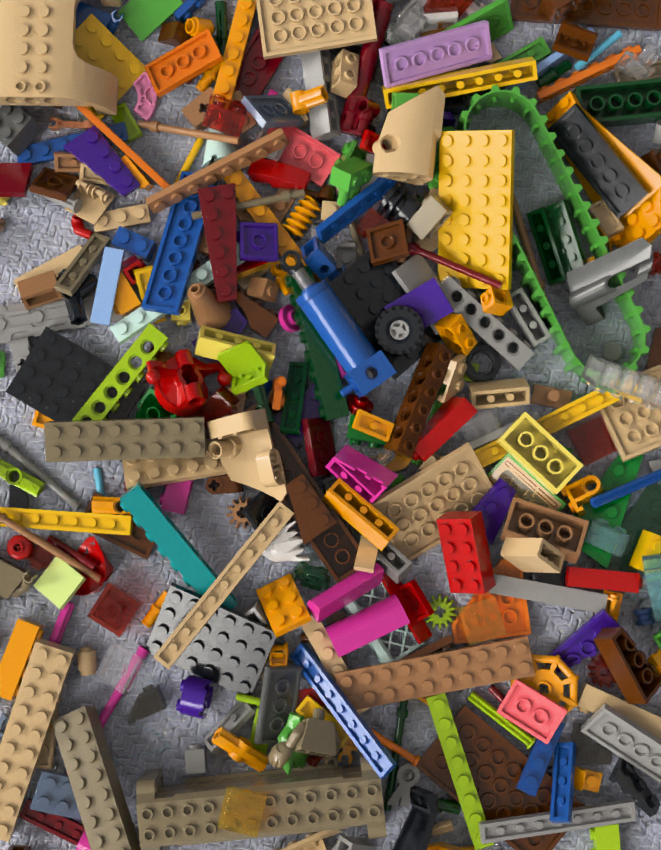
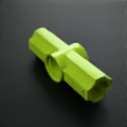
M0 458V478L38 498L46 483ZM17 471L19 472L20 477L18 481L15 482L13 481L12 476L14 472Z

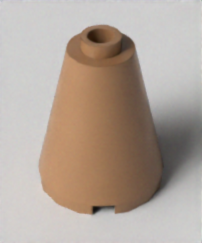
M194 283L189 287L187 295L198 326L200 328L201 325L215 329L223 328L231 319L230 312L232 308L229 302L218 303L216 293L202 283Z

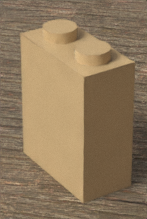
M505 537L500 556L522 572L560 573L565 559V554L543 538Z

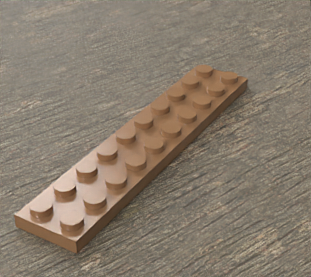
M522 636L334 672L336 684L354 708L358 710L535 676L528 636Z

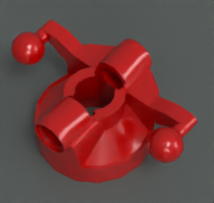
M189 349L177 351L166 363L155 360L146 362L148 368L146 380L154 385V394L159 404L167 411L178 416H193L202 410L208 399V388L204 382L207 375L219 372L217 381L222 386H228L232 382V376L221 363L204 364L202 361L192 357Z

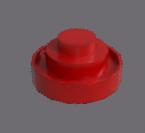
M349 395L346 400L348 410L353 415H356L358 409L371 414L374 408L373 403L366 396L359 398L357 395Z

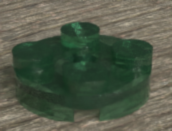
M300 561L294 567L292 573L294 581L296 579L300 580L301 586L311 590L321 591L322 587H325L326 590L331 582L328 570L325 567H314L304 561Z

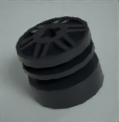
M398 181L383 196L376 214L382 216L386 212L384 216L386 221L392 216H395L393 221L403 219L405 228H407L406 224L410 221L414 212L421 208L424 198L417 193L408 198L407 195L410 188L407 186L402 190L404 183Z

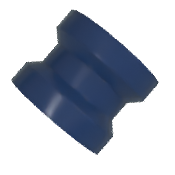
M653 607L633 610L637 618L635 621L636 626L655 623V619L652 617Z

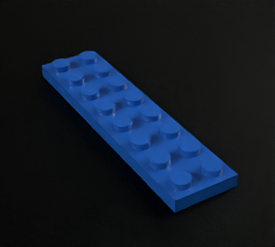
M182 171L179 181L195 172ZM218 181L213 185H209L208 187L217 186ZM198 192L171 205L141 305L144 311L180 315L204 232L203 219L192 220L191 212L201 210Z

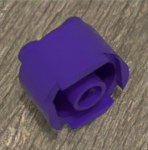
M189 675L186 680L182 679L180 684L182 695L181 699L177 701L176 710L180 711V714L205 719L207 713H204L205 708H210L214 687L210 686V684L214 683L213 680Z

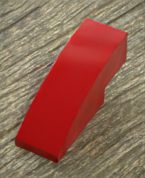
M264 158L253 162L248 170V175L253 182L270 183L272 188L306 190L311 178V173L306 170Z

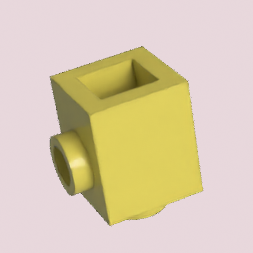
M189 300L183 303L180 315L171 314V321L176 323V326H187V323H192V307Z

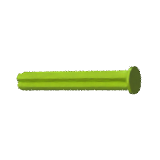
M476 692L470 693L468 700L526 745V749L533 745L536 737L531 736L525 730L496 712L498 709Z

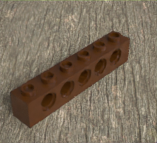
M426 343L395 419L390 439L386 442L384 449L397 456L412 458L450 360L453 357V350L441 343Z

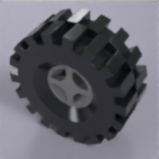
M396 305L386 309L378 317L375 325V337L379 345L391 354L403 355L413 351L421 343L424 336V324L419 313L405 305Z

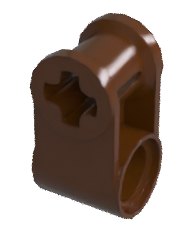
M228 474L209 478L205 486L206 490L211 494L243 492V484L231 481ZM213 480H215L216 483H220V487H217V491H214L213 488L209 487V485L213 483Z

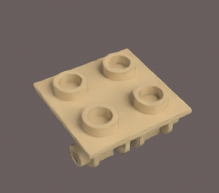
M78 179L75 183L78 190L72 198L81 199L82 207L76 214L72 212V209L67 207L64 209L96 225L116 195L94 183Z

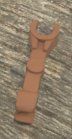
M50 117L49 121H55L56 125L48 126V128L52 131L63 128L88 130L94 124L90 120L76 122Z

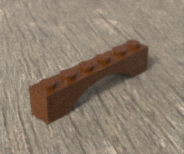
M197 259L195 260L192 272L200 267V262ZM214 283L208 286V288L215 290ZM237 288V300L235 302L246 314L252 331L268 340L280 323L279 318H277L278 314L271 309L265 310L262 308L263 304L255 298L250 300L246 297V292Z

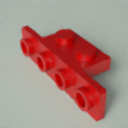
M386 573L383 574L382 583L390 596L396 594L410 621L407 626L418 644L423 643L432 636L430 629L424 621V618L435 613L415 579L404 585L401 581L396 584Z

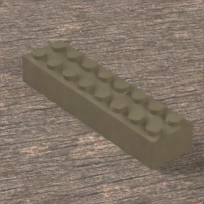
M205 416L47 421L44 423L46 462L206 457Z
M83 706L51 721L91 850H141L96 707Z

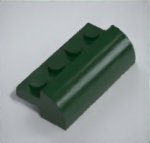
M561 200L526 214L549 286L568 282L566 273L586 264L566 200Z

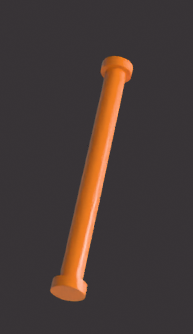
M370 728L382 745L411 762L412 766L415 767L420 760L419 755H413Z

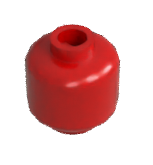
M23 535L13 536L7 543L8 554L16 560L29 558L35 549L34 542Z

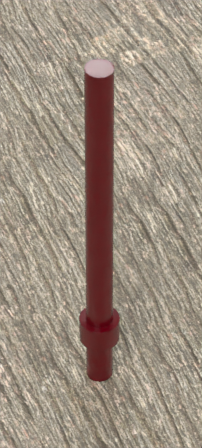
M408 242L410 254L425 257L499 290L503 285L501 281L423 249L419 244Z

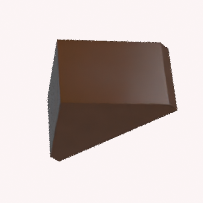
M174 21L162 25L158 43L177 47L194 36L186 32L185 24Z

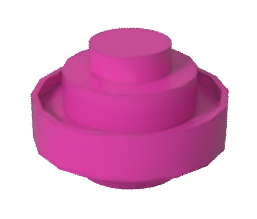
M288 304L280 309L278 318L282 328L287 332L293 333L299 331L300 327L296 325L294 320V314H296L295 307Z

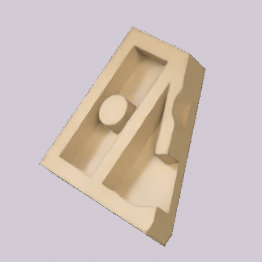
M458 354L450 360L443 384L447 386L445 392L438 396L437 401L445 403L459 391H462L465 384L463 377L467 368L466 355Z

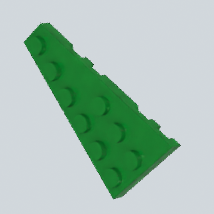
M644 454L626 462H622L620 455H618L600 479L603 487L602 493L635 480ZM632 493L597 508H593L591 503L588 502L582 505L586 512L585 515L579 517L577 512L573 515L589 521L581 551L605 569H608Z

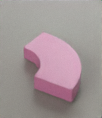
M144 71L132 85L138 95L137 104L133 110L142 119L150 122L157 108L158 97L147 72Z

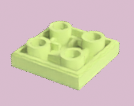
M55 557L33 586L54 605L63 610L85 582L86 578L71 565Z

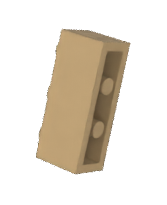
M525 378L468 383V400L476 409L530 404V386Z

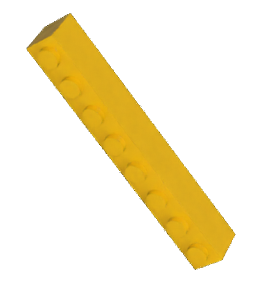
M531 56L429 76L390 88H386L383 85L382 91L386 109L391 108L392 92L419 93L420 95L438 85L446 98L491 89L493 85L503 87L538 80L536 60Z

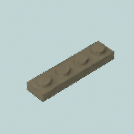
M94 232L54 285L55 290L73 296L102 257L104 248L111 245V238Z

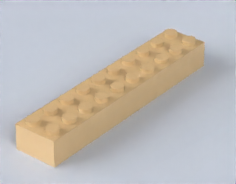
M42 638L35 641L0 743V840L9 842L14 834L51 726V721L53 720L76 653V649Z

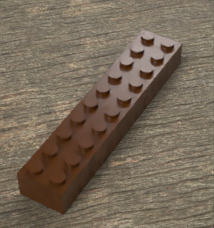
M257 403L244 412L258 410L259 408H256L258 406ZM276 422L269 423L273 446L278 450L281 457L286 484L303 473L322 500L324 493L313 477H311V474L284 434L280 433V428ZM288 492V494L282 502L287 508L294 512L290 495ZM324 503L337 523L316 536L309 543L336 583H339L357 571L354 570V563L359 545L338 514Z

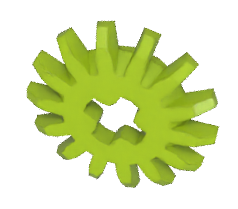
M438 594V599L431 596L433 601L429 603L432 609L436 611L437 607L440 606L441 609H445L443 617L433 613L428 616L429 619L425 622L429 623L432 621V628L436 624H438V629H441L442 624L446 628L449 627L447 622L453 623L451 616L457 617V614L452 613V610L457 609L456 606L451 607L454 601L447 602V595L444 599H441V594Z

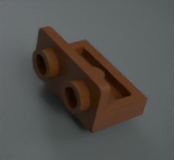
M562 21L552 50L588 62L598 33Z

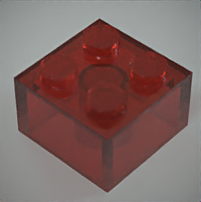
M211 94L202 125L239 138L246 119V108L241 101L233 100L232 102L226 100V97L221 94Z
M109 582L87 616L118 637H121L125 634L145 602L114 582Z

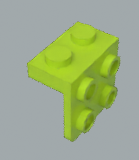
M245 341L218 353L217 359L232 376L231 391L234 395L247 392L249 389L268 382L269 365L250 341Z

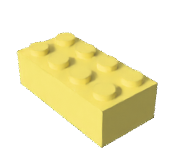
M523 412L496 441L553 495L558 494L584 466L526 412Z

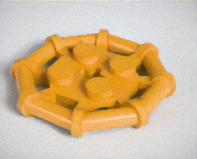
M531 653L535 676L520 678V680L537 691L540 690V684L548 685L547 690L549 692H542V694L556 703H559L561 700L566 704L563 707L568 709L567 713L574 707H578V674L576 675L560 658V655H535ZM537 663H552L550 669L538 668ZM557 666L567 678L562 680L554 671ZM570 683V697L564 696V685Z

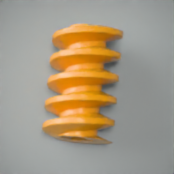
M308 195L303 197L304 200L300 199L298 201L300 206H295V212L290 213L291 218L286 219L288 225H282L286 231L295 236L304 237L301 230L308 231L305 224L312 225L313 222L310 220V217L317 218L314 211L321 212L318 203Z

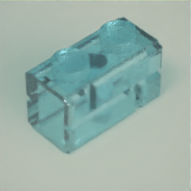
M597 518V520L592 519L588 525L584 542L616 557H621L630 538V535L626 534L627 530L619 526L612 528L608 526V521Z

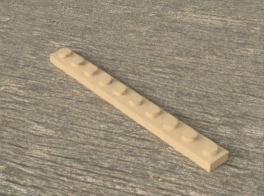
M280 501L276 504L153 658L168 670L173 666L293 517L294 512Z

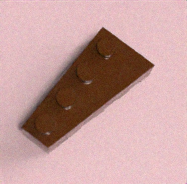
M622 627L603 628L593 640L627 703L647 704L661 687V675L656 672L657 668L653 664H649L645 659L646 655L643 651H639L636 648V643Z

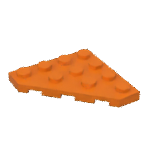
M500 559L493 568L494 574L524 579L523 572L506 559ZM488 592L486 594H474L451 624L454 644L531 634L527 600Z

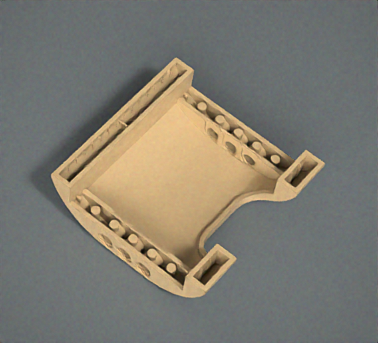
M0 0V105L94 106L98 115H117L118 77L104 69L84 62L77 56L75 51L76 10L81 0ZM100 0L103 7H121L122 0Z

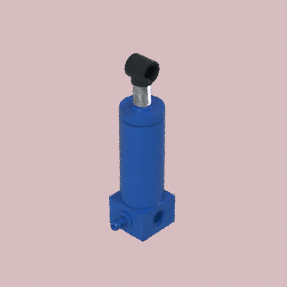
M294 250L286 251L281 258L280 266L297 281V284L302 289V295L295 301L347 373L344 377L349 384L340 390L342 397L354 391L360 398L397 373L381 350L376 352L326 279L319 283H314L306 274L307 272L301 262L300 254ZM286 258H293L296 264L289 266L286 263ZM367 370L372 372L373 378L367 376Z

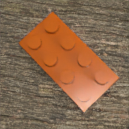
M207 28L145 65V70L156 95L160 98L222 62L224 58L211 31Z

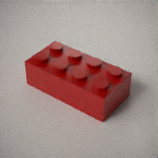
M447 511L437 518L436 521L450 592L486 594L496 584L482 511Z

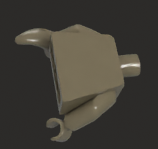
M0 556V599L1 597L6 599L17 598L26 593L38 575L35 574L32 577L30 575L31 569L26 571Z
M314 708L312 718L299 722L287 741L280 742L272 747L268 760L273 767L281 769L291 756L292 751L323 757L322 760L326 766H328L330 760L332 766L337 765L335 757L338 755L341 739L335 729L334 722L324 720L325 710Z

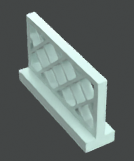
M381 583L384 589L383 598L373 596L374 589L370 591V595H363L369 597L368 606L371 605L372 598L383 600L386 598V595L390 596L383 583ZM356 600L345 606L349 615L364 609L358 605ZM405 625L404 630H395L403 633L402 644L391 642L392 631L388 641L378 638L368 643L379 662L386 663L402 659L424 644V642L421 644L417 642L413 646L405 645L406 634L413 635L412 632L407 631L408 626ZM391 644L401 646L400 654L394 659L389 653Z

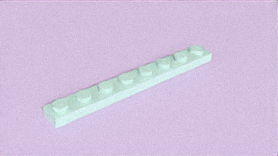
M236 242L237 267H238L239 265H241V264L244 263L245 261H239V243ZM210 260L192 272L187 291L194 283H202L207 287L214 283ZM186 291V295H185V298H184V302H186L187 300H189L188 295H187V291ZM139 307L111 326L110 329L122 345L143 331L149 323L153 324L167 314L144 311Z

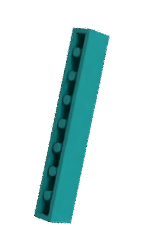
M139 481L120 497V506L125 512L132 514V519L139 528L143 527L150 542L154 541L158 545L159 553L163 557L167 556L171 561V567L184 576L182 579L188 587L192 586L195 593L203 596L218 575ZM231 592L222 605L233 609L238 605L237 598Z

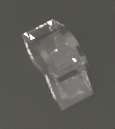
M648 43L639 56L625 51L614 67L626 76L640 80L646 79L655 72L650 66L657 61L661 49L656 45Z

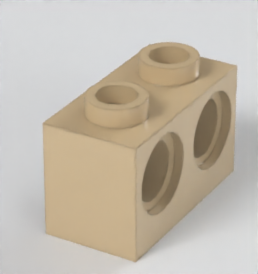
M342 49L333 59L330 80L331 93L347 98L357 87L358 54Z

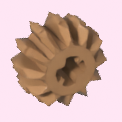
M240 496L239 504L233 499L232 503L235 507H227L229 510H233V513H227L226 515L227 517H234L229 521L230 524L237 520L236 528L240 527L241 522L244 529H247L246 522L250 524L246 517L241 518L242 516L238 515L241 508L249 504V497L243 503V497Z

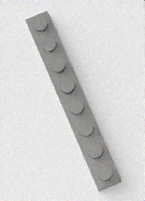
M632 799L575 807L572 808V823H552L550 821V811L480 821V841L482 844L632 822L636 821L635 803Z

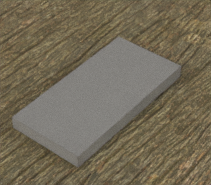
M420 255L412 256L391 272L406 294L434 277L439 284L441 283L428 263ZM438 321L430 325V327L433 329L436 335L439 333L434 325Z

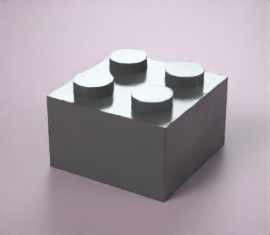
M2 105L0 108V143L19 157L43 128L17 105Z

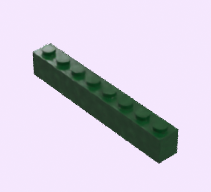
M305 266L304 269L308 273L307 275L315 283L312 270L309 266ZM286 273L284 281L286 287L290 288V304L292 307H295L296 314H294V320L296 325L300 327L299 339L301 344L304 343L305 346L304 358L310 365L308 373L310 380L314 381L315 384L313 392L315 399L319 400L320 407H318L320 418L327 422L347 417L350 414L346 398L340 394V390L343 387L335 356L295 301L302 295V289L297 284V281Z

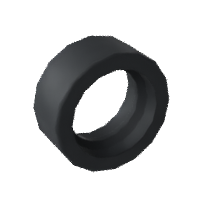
M488 345L475 346L466 356L467 368L465 375L475 382H486L494 378L499 373L501 367V359L498 352ZM477 353L486 354L492 362L491 371L485 375L477 373L471 365L472 357Z

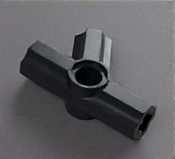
M63 269L60 273H58L59 278L62 276L66 269ZM89 273L73 295L75 297L70 298L71 296L63 293L72 325H82L88 320L83 299L97 288L98 280L91 273Z

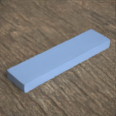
M110 247L104 248L90 319L91 323L110 326L124 250Z

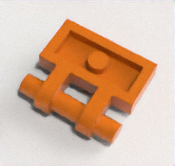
M278 376L272 382L269 398L272 412H277L281 407H284L285 396H282V387L287 383L284 376Z

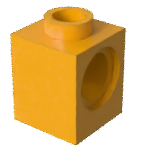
M491 286L480 295L484 313L503 316L513 307L510 290H499Z

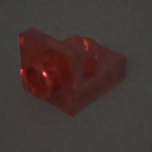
M37 545L33 554L27 560L31 562L30 566L37 570L46 569L55 555Z

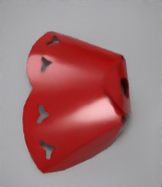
M91 536L81 544L78 552L98 564L94 571L102 575L99 582H96L77 570L86 580L74 595L84 596L100 592L113 573L114 567L94 536Z

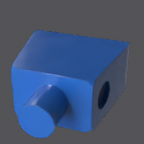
M316 236L301 247L303 261L321 280L327 277L332 281L340 275L336 271L335 259Z

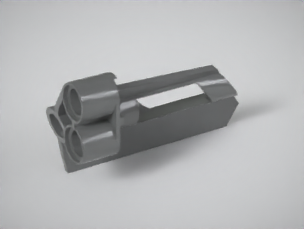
M643 237L566 273L570 290V306L576 310L587 326L606 319L602 304L648 280L654 261L652 255L653 245ZM639 265L638 275L635 279L616 288L608 287V281L611 277Z

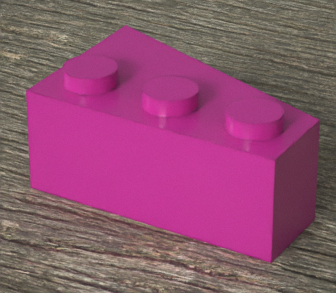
M345 445L325 466L336 478L342 479L370 504L398 476V474L348 445Z

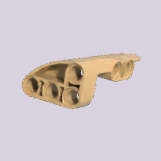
M438 85L388 112L379 139L372 146L375 154L372 173L374 176L413 185H423L433 180L436 147L442 133L445 94Z
M252 410L206 422L209 437L213 440L209 444L208 452L212 458H219L231 481L260 490L282 502L288 494L280 454L273 446L266 410Z

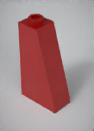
M452 397L443 403L426 422L412 459L415 461H426L466 424L478 410L463 397Z

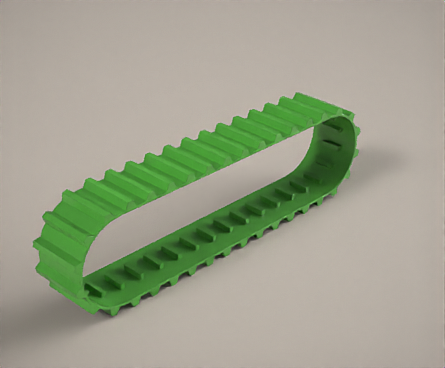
M493 85L490 92L482 96L474 94L469 110L462 111L456 130L466 131V128L469 129L473 115H478L481 110L490 107L507 108L518 113L530 127V132L534 135L539 145V150L542 151L547 166L550 168L556 180L555 182L558 184L564 200H566L573 214L572 216L575 218L581 234L589 246L590 252H592L595 259L608 254L609 252L605 244L609 239L607 236H600L596 228L600 221L599 219L591 218L588 209L592 205L590 201L582 200L579 193L583 187L581 184H574L571 178L574 169L573 167L565 166L562 159L566 153L564 149L557 150L554 144L557 135L555 132H548L545 126L548 121L547 115H540L535 108L538 101L535 98L528 100L520 94V88L516 86L510 91L500 90L497 85ZM513 232L512 257L514 262L512 270L520 271L523 279L519 284L521 287H528L531 293L529 300L532 304H536L540 312L538 315L545 322L552 336L551 338H553L557 346L553 353L554 355H561L566 363L563 368L564 371H573L581 376V383L584 384L592 380H600L603 385H607L616 381L619 375L625 376L637 370V360L649 352L650 348L645 345L646 333L651 331L649 325L643 324L640 314L644 311L643 307L635 306L631 299L635 293L634 289L632 288L615 297V302L618 304L624 316L623 318L630 328V334L633 339V348L629 352L631 356L628 362L622 363L620 365L621 370L614 373L612 369L604 373L596 372L594 368L589 369L573 353L570 347L571 343L567 341L562 331L563 327L561 324L559 325L553 313L554 309L550 306L545 296V291L542 290L536 278L537 274L533 272L528 262V256L524 254L519 244L520 240L516 238ZM625 271L609 279V288H616L624 284L622 279L626 276Z

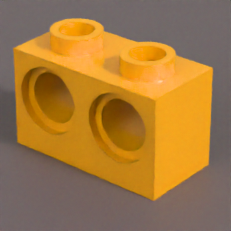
M450 313L438 320L434 325L446 347L453 350L454 354L468 356L478 343L462 314Z

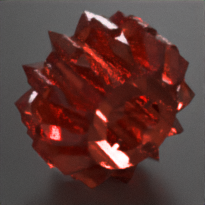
M599 654L597 655L598 661L594 658L591 659L594 665L587 666L588 669L592 670L587 675L593 677L591 681L593 684L598 682V686L602 688L605 683L606 687L609 688L611 687L610 681L615 684L616 681L602 655ZM602 667L608 668L606 669L608 671L606 675L600 674L602 673L600 671Z

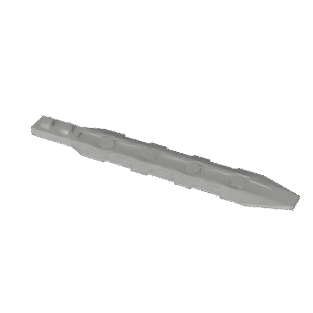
M137 283L134 285L130 284L139 301L141 302ZM96 289L83 299L88 320L78 326L72 325L70 322L64 297L63 299L29 310L26 309L24 303L10 306L1 305L0 344L9 343L11 340L24 337H40L46 326L56 332L66 329L84 328L86 325L95 324L91 323L90 319ZM113 310L111 322L122 320L121 314L116 315Z

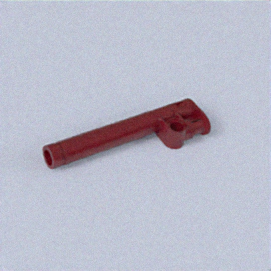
M376 0L373 12L378 41L362 45L359 55L357 87L346 98L339 121L340 131L347 135L362 138L364 131L368 130L370 123L380 113V105L366 97L379 58V49L382 48L394 9V5L386 1Z

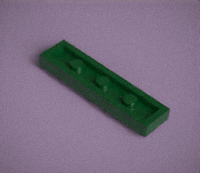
M289 362L285 402L280 424L281 434L300 435L309 363Z

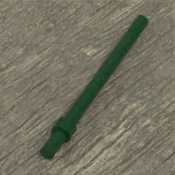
M408 700L400 701V706L397 707L396 712L398 718L394 743L400 747L405 718L408 717ZM393 751L392 758L397 765L388 776L384 810L391 811L392 805H387L386 802L395 788L400 756Z

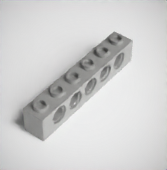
M446 276L439 285L454 309L453 313L462 314L472 331L490 347H493L513 368L520 370L533 356L534 352L530 350L532 346L525 340L520 341L517 338L518 333L511 327L507 329L503 325L504 321L498 315L493 316L492 314L484 313L482 304L474 299L476 295L469 289L465 291L460 286L462 284L460 280L455 276L452 278ZM454 291L460 293V299L456 302L451 298V294ZM471 303L474 306V312L467 314L466 306ZM486 316L488 318V325L482 327L480 319ZM500 329L502 331V337L499 340H496L494 338V332ZM511 342L516 344L514 352H509L508 345Z

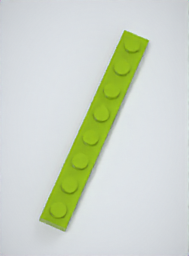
M442 693L427 696L426 700L474 848L479 850L494 845V843L482 844L480 841L479 822L486 821L446 695Z

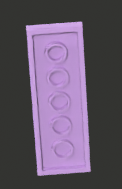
M482 20L380 48L379 55L384 86L390 88L492 59L489 21Z

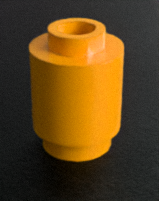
M192 17L188 18L185 23V30L191 36H195L209 28L212 34L214 32V25L210 19Z

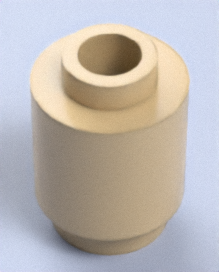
M91 646L81 647L80 651L76 652L80 676L96 674V650L92 649Z

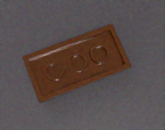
M98 492L93 494V496L106 497ZM93 496L85 510V513H92L91 507ZM119 503V504H118V509H119L120 512H122V511H124V510H123V508L120 506V503ZM134 521L131 536L92 533L147 560L156 544L154 541L150 542L145 535L146 531L142 526L139 528Z

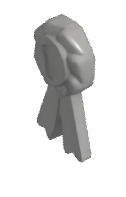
M404 763L398 767L396 773L399 784L386 802L387 805H392L394 809L398 802L400 808L404 806L409 808L410 788L415 786L420 778V772L416 766H412L411 763Z

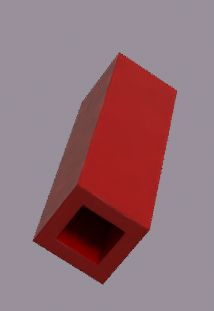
M566 566L565 586L639 593V589H642L643 579L640 577V573Z

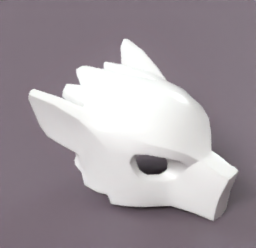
M296 520L285 525L260 557L265 556L274 562L310 561L308 556L298 555L304 551L303 548H300L303 540L301 536L296 535L298 533L296 529H290L296 523Z

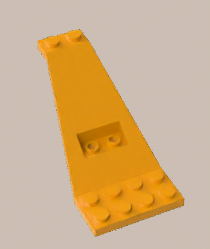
M570 91L546 114L548 117L547 127L549 128L574 104L577 103L649 191L647 196L619 218L624 226V230L619 233L622 236V242L616 245L617 249L642 237L651 242L661 234V175L584 110L576 95ZM565 154V158L570 166L573 167L574 173L592 203L594 204L602 198Z

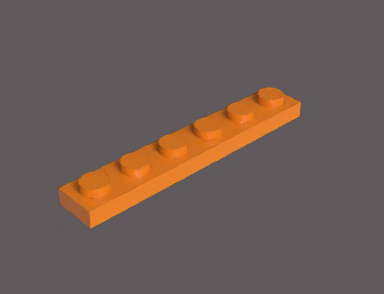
M630 45L621 51L622 53L617 55L613 53L607 56L605 61L600 63L596 61L590 64L588 69L575 71L571 74V77L566 79L562 77L556 80L552 86L548 87L545 85L539 88L535 95V99L538 101L537 105L638 58L642 52L640 46L632 47Z

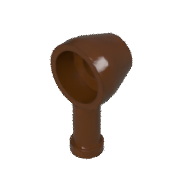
M324 185L319 192L308 189L304 190L305 195L316 199L320 204H322V201L335 202V189L330 185Z

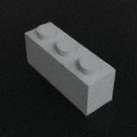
M522 287L512 292L513 307L509 310V313L526 341L532 346L531 349L552 336Z

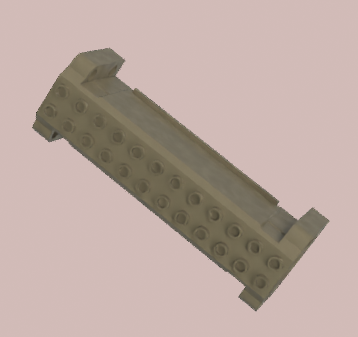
M361 752V764L332 766L331 763H328V766L325 764L305 765L303 769L298 766L297 769L292 767L290 775L285 772L284 768H277L261 772L248 771L186 778V782L164 785L163 768L145 770L136 783V808L141 850H169L170 845L186 846L347 829L351 826L367 825L369 839L387 837L381 779Z

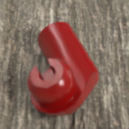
M72 216L71 225L73 232L78 236L89 239L94 232L85 228L84 222L80 217Z

